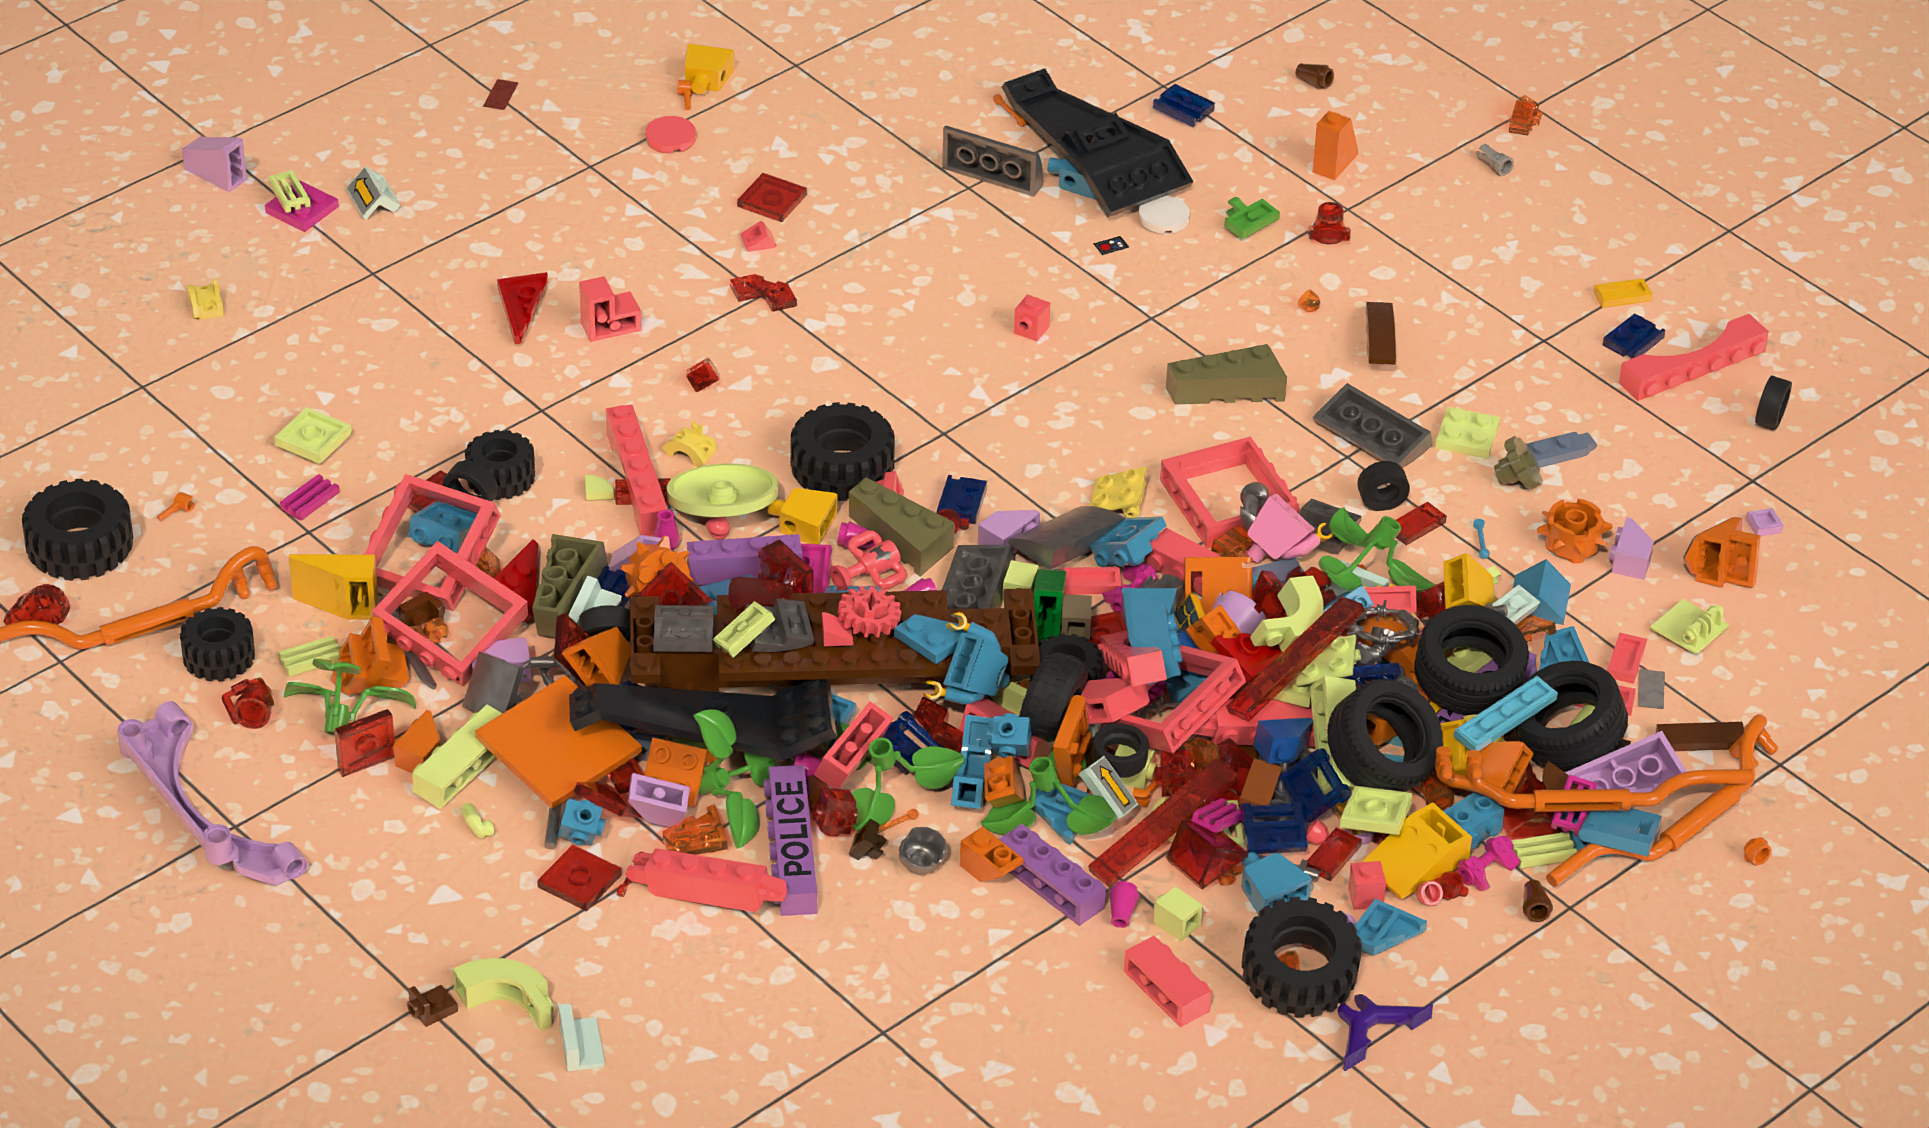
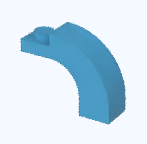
M966 715L961 754L964 756V763L954 776L951 798L952 806L981 809L984 804V763L990 762L993 756L992 744L987 743L988 726H993V717Z

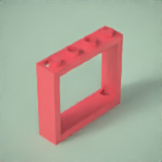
M1251 436L1161 460L1160 482L1207 549L1245 539L1249 536L1240 521V516L1216 522L1187 479L1245 464L1257 482L1267 487L1269 497L1277 493L1297 513L1300 511L1297 497L1291 494L1285 480L1279 477L1273 463H1269L1264 456L1262 448L1256 445Z
M405 474L402 481L396 485L394 497L390 505L384 509L382 521L377 530L372 532L370 544L365 552L366 555H375L378 587L391 591L404 577L377 568L414 493L478 513L458 552L459 556L474 566L477 565L501 517L496 504ZM447 574L441 588L421 582L408 597L414 598L427 591L435 600H440L445 609L454 611L466 586Z
M437 541L372 610V616L383 618L384 630L387 631L389 637L396 641L401 649L407 652L412 651L423 664L428 667H435L441 671L447 680L451 678L461 686H464L471 679L472 663L477 659L479 651L485 652L497 640H506L528 616V602ZM435 567H438L505 612L502 618L461 662L391 615Z
M1181 645L1179 648L1183 656V662L1179 663L1180 669L1208 677L1161 723L1128 714L1115 722L1102 723V727L1114 723L1133 725L1147 736L1149 747L1174 753L1246 682L1238 660ZM1156 683L1145 684L1146 690L1148 691Z

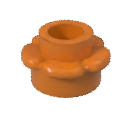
M1763 837L1749 840L1744 846L1745 861H1751L1757 866L1765 863L1772 852L1768 841Z

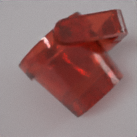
M1325 202L1318 207L1313 226H1308L1309 239L1328 245L1351 239V229L1344 225V210L1340 204Z
M1262 570L1253 590L1252 601L1256 603L1254 609L1259 614L1263 611L1266 619L1280 618L1286 613L1277 596L1286 582L1281 583L1273 571Z
M1444 581L1416 596L1417 617L1419 620L1426 617L1429 619L1433 618L1439 612L1446 610Z
M258 677L250 681L245 679L231 686V690L222 695V702L233 724H240L249 729H258L268 723L272 714V707L274 706L273 692L262 678ZM234 695H241L239 698H237L235 704H233L230 697Z

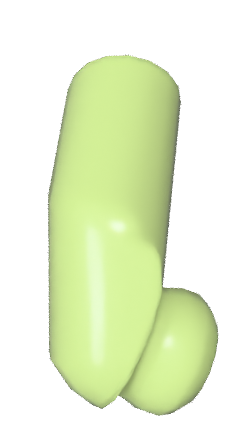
M466 803L462 806L461 812L464 820L476 837L485 839V836H492L494 834L492 821L486 820L482 822L474 804Z

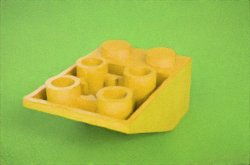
M289 554L294 600L347 620H370L372 610L378 605L379 597L375 555Z
M1432 802L1410 814L1405 819L1399 835L1390 834L1362 862L1381 861L1386 887L1401 900L1416 892L1421 883L1436 881L1459 868V861L1469 859L1472 836Z

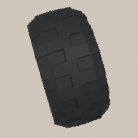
M1059 652L1048 654L1044 657L1028 686L1019 717L1030 718L1033 736L1047 742L1056 740L1071 698L1075 695H1081L1087 684L1088 670L1083 665V662Z

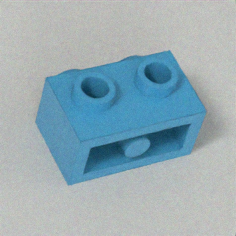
M1474 792L1443 812L1472 836V850L1479 843L1491 836H1496L1502 830L1505 809L1494 800Z

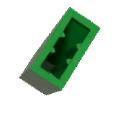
M1038 569L1034 589V610L1038 642L1047 640L1049 636L1054 635L1056 637L1061 634L1066 571Z

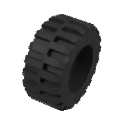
M834 402L829 406L825 404L820 405L816 410L811 409L806 412L804 417L801 416L791 431L790 467L794 478L804 489L836 493L838 501H845L849 498V491L867 477L877 482L885 478V473L892 472L894 469V430L876 410L872 412L867 406L862 405L860 407L850 402H847V404ZM837 450H847V451H852V452H834V451H837Z
M75 479L72 482H67V480L60 481L55 486L51 484L45 487L44 492L39 491L33 496L32 501L28 502L22 514L23 534L29 560L37 569L43 573L48 572V575L57 579L63 577L69 581H73V578L89 580L91 576H103L105 571L109 570L111 572L119 565L118 562L122 563L127 558L133 546L134 537L128 501L117 489L114 490L111 485L106 483L102 485L97 480L90 479V481H84L83 479ZM75 528H88L80 531H68Z
M1290 897V901L1287 902L1284 899L1273 902L1272 908L1265 906L1259 911V916L1253 917L1249 924V930L1246 931L1241 968L1243 969L1245 983L1250 985V992L1255 998L1261 997L1263 1005L1269 1009L1273 1006L1277 1008V1013L1286 1015L1288 1012L1293 1013L1294 1017L1304 1018V1014H1311V1017L1322 1015V1010L1331 1012L1336 1009L1338 1002L1341 1004L1348 999L1350 991L1354 990L1357 981L1362 944L1360 937L1357 936L1355 925L1352 922L1347 923L1348 916L1341 910L1336 912L1333 905L1327 902L1324 904L1318 903L1316 898L1308 897V900H1300V897ZM1288 944H1306L1322 952L1329 962L1315 970H1297L1282 963L1274 952Z

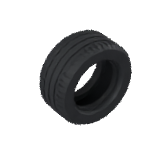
M1478 605L1451 607L1433 616L1423 628L1414 662L1415 676L1421 689L1439 706L1454 713L1478 715L1522 686L1529 660L1528 644L1521 630L1512 620L1500 612ZM1454 647H1470L1481 650L1493 657L1500 668L1490 673L1468 672L1451 664L1443 653Z
M1563 661L1546 666L1535 672L1523 683L1525 684L1538 676L1558 692L1557 699L1514 727L1520 742L1524 743L1534 753L1531 760L1536 764L1545 767L1549 761L1562 771H1570L1613 752L1622 741L1628 727V713L1616 680L1604 668L1586 661ZM1587 703L1596 705L1590 715L1576 724L1562 728L1543 726L1550 716L1573 704Z
M1391 679L1372 680L1363 684L1335 706L1329 718L1327 734L1331 756L1340 772L1353 785L1406 792L1434 772L1436 749L1443 746V732L1433 707L1414 688ZM1367 714H1376L1383 717L1395 728L1404 748L1403 762L1388 759L1375 747L1367 730Z

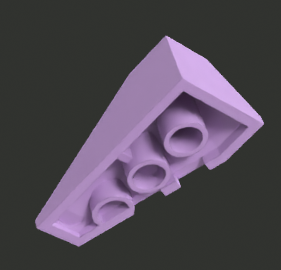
M1660 731L1565 773L1598 783L1596 789H1630V792H1651L1666 779L1687 771L1664 733Z

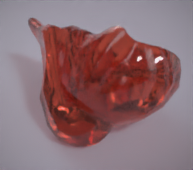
M42 584L20 596L6 613L3 622L5 625L20 621L36 620L59 625L66 619L71 608L64 591L59 587Z

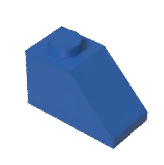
M1311 717L1258 720L1253 747L1268 764L1294 762L1308 746L1313 720Z

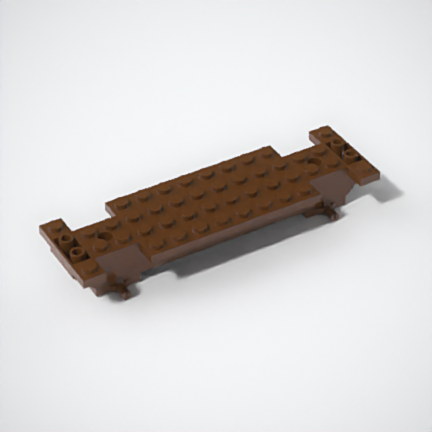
M1032 588L1004 589V608L948 609L946 590L886 591L885 593L886 596L894 595V602H900L901 617L898 625L914 614L959 624L958 619L951 616V614L962 613L969 624L974 622L992 631L1000 644L1001 652L1008 657V663L1004 672L1008 673L1010 679L1015 675H1034L1040 665ZM849 592L717 595V614H713V639L744 611L746 604L751 605L755 601L761 606L774 607L776 599L804 601L814 637L813 644L806 647L779 652L752 651L751 643H749L735 657H731L728 652L725 653L722 648H718L713 641L712 652L653 651L655 605H659V596L630 597L631 684L653 683L659 688L719 692L720 687L796 686L803 683L804 680L828 679L830 685L925 683L928 680L942 683L946 678L954 652L935 664L896 638L893 629L890 630L889 635L880 632V637L876 638L873 633L869 634L868 637H864V633H861V631L853 634L854 628L852 627L853 645L824 646L822 612L839 617V613H837L839 601H841L843 594H849Z

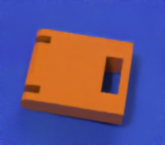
M1184 557V600L1191 593V571H1202V599L1199 600L1204 614L1212 610L1214 602L1221 592L1226 594L1228 591H1235L1253 601V568H1242V563H1253V557Z
M1075 695L1071 698L1053 745L1058 779L1060 783L1070 787H1074L1077 776H1080L1079 773L1083 769L1082 763L1092 739L1091 733L1088 731L1086 699L1082 695Z

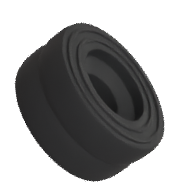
M1380 461L1369 465L1361 472L1357 481L1363 503L1374 511H1385L1398 507L1407 499L1410 492V485L1404 469L1392 461ZM1390 483V485H1388L1385 488L1377 489V487L1383 484Z

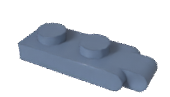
M1571 432L1527 443V446L1535 456L1539 468L1585 457L1590 451L1596 449L1597 443L1589 433L1578 434L1577 432Z

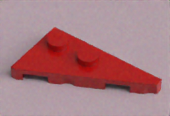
M547 272L497 279L499 294L514 344H521L547 287Z
M534 539L494 577L495 580L528 602V616L524 620L526 623L534 616L532 608L536 597L538 543Z
M1239 633L1233 638H1223V635L1215 636L1210 642L1211 645L1221 655L1238 660L1247 684L1292 652L1283 653L1278 644L1275 646H1254L1250 638L1252 634ZM1313 633L1310 634L1306 641L1310 639Z

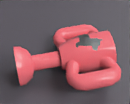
M873 530L864 531L848 541L849 551L859 559L857 564L847 569L840 565H834L830 568L832 582L838 590H847L851 584V579L862 573L870 575L874 584L881 586L882 590L890 589L902 583L907 577L905 568L900 564V553L896 545L890 540L882 541L880 535ZM871 540L875 544L866 552L857 548ZM889 569L897 572L885 579H881L879 574Z

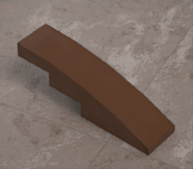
M1366 301V348L1369 364L1396 365L1393 303Z

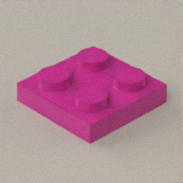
M299 180L310 198L311 207L306 208L302 204L301 209L295 210L294 207H291V212L286 213L278 198L275 197L265 204V213L306 232L337 209L339 203L338 198ZM291 185L290 187L295 197L300 198L293 185Z

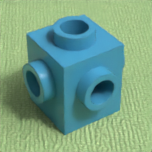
M1012 713L994 716L993 726H988L987 743L992 744L994 754H998L1003 758L1013 756L1014 758L1016 755L1030 756L1032 737L1030 718L1019 717Z
M568 798L557 837L569 839L571 843L583 846L587 844L592 846L595 836L601 837L605 819L600 818L603 808L596 806L595 803L588 800L576 801Z

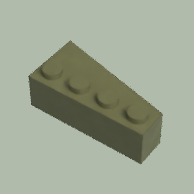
M1268 344L1167 363L1166 389L1175 405L1210 404L1211 399H1218L1224 401V403H1235V399L1251 398V402H1262V398H1275V402L1285 401L1287 375Z
M867 477L849 491V517L861 527L879 533L882 541H892L900 553L901 561L904 564L909 563L912 565L914 572L921 577L954 548L955 523Z
M552 534L551 548L548 549L546 555V567H543L541 574L542 582L538 585L532 609L538 635L564 639L567 634L564 626L565 621L586 577L596 578L600 582L607 571L608 563L604 542Z

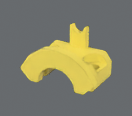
M213 279V283L206 286L186 285L188 301L191 302L194 319L199 318L202 320L224 316L217 279Z
M693 420L691 422V429L683 427L672 439L664 444L662 449L671 457H673L676 451H682L691 458L694 466L699 467L704 465L717 451V446L713 438L703 434V424L697 425Z

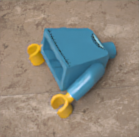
M962 613L951 614V616L958 619L959 625L957 627L952 623H946V627L950 631L962 629L967 633L962 632L943 683L947 685V688H942L936 681L928 680L925 683L933 684L935 692L931 695L923 693V695L931 699L942 696L945 697L944 700L964 705L983 700L985 694L990 696L996 695L998 688H1005L1010 679L1008 673L1004 672L1008 663V657L1001 652L996 635L974 622L969 624Z

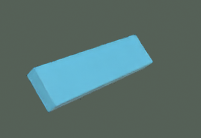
M1536 676L1455 729L1454 737L1469 750L1480 751L1557 699L1558 692Z

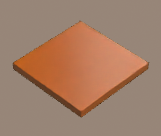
M566 675L475 730V738L551 809L642 753V745L618 723L601 720L578 731H574L570 723L569 694L573 693L578 686Z

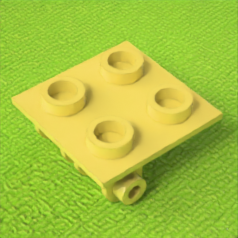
M1147 467L1128 469L1124 472L1112 475L1107 474L1096 478L1090 506L1101 507L1110 511L1121 508L1127 518H1136L1140 514L1139 506L1143 501Z

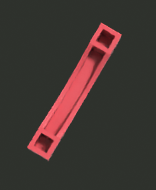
M1746 314L1728 321L1725 330L1719 338L1699 350L1672 356L1643 354L1622 362L1619 384L1637 401H1640L1765 352L1769 331L1752 315Z
M633 404L606 408V433L611 448L618 455L624 470L639 534L653 537L657 523V514L661 510L668 509Z
M1128 630L1100 636L1101 644H1097V649H1101L1104 664L1132 687L1167 680L1162 651L1159 648L1132 647L1129 641Z

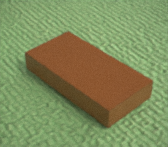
M1254 758L1238 804L1267 813L1282 767Z

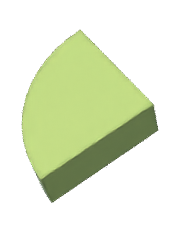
M585 475L586 500L614 499L613 487L608 481L598 476Z

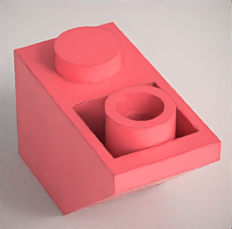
M1122 678L1088 680L1081 694L1086 699L1089 724L1115 722L1148 705L1150 702L1145 684L1132 687Z

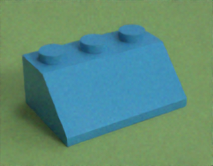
M1131 591L1123 592L1128 636L1131 646L1159 648L1162 651L1166 678L1180 675L1179 663L1183 662V656L1179 648L1181 642L1177 633L1179 627L1175 615L1168 614L1165 604Z

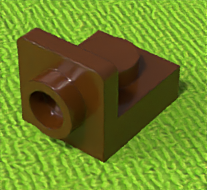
M427 591L398 606L399 618L408 627L423 625L428 621H431L438 629L444 627L445 608L440 600H435Z
M442 985L423 994L415 986L408 989V1010L412 1017H418L425 1027L458 1012L457 1002Z

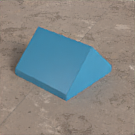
M1547 559L1516 574L1513 588L1520 585L1540 601L1537 609L1524 619L1564 625L1571 583Z

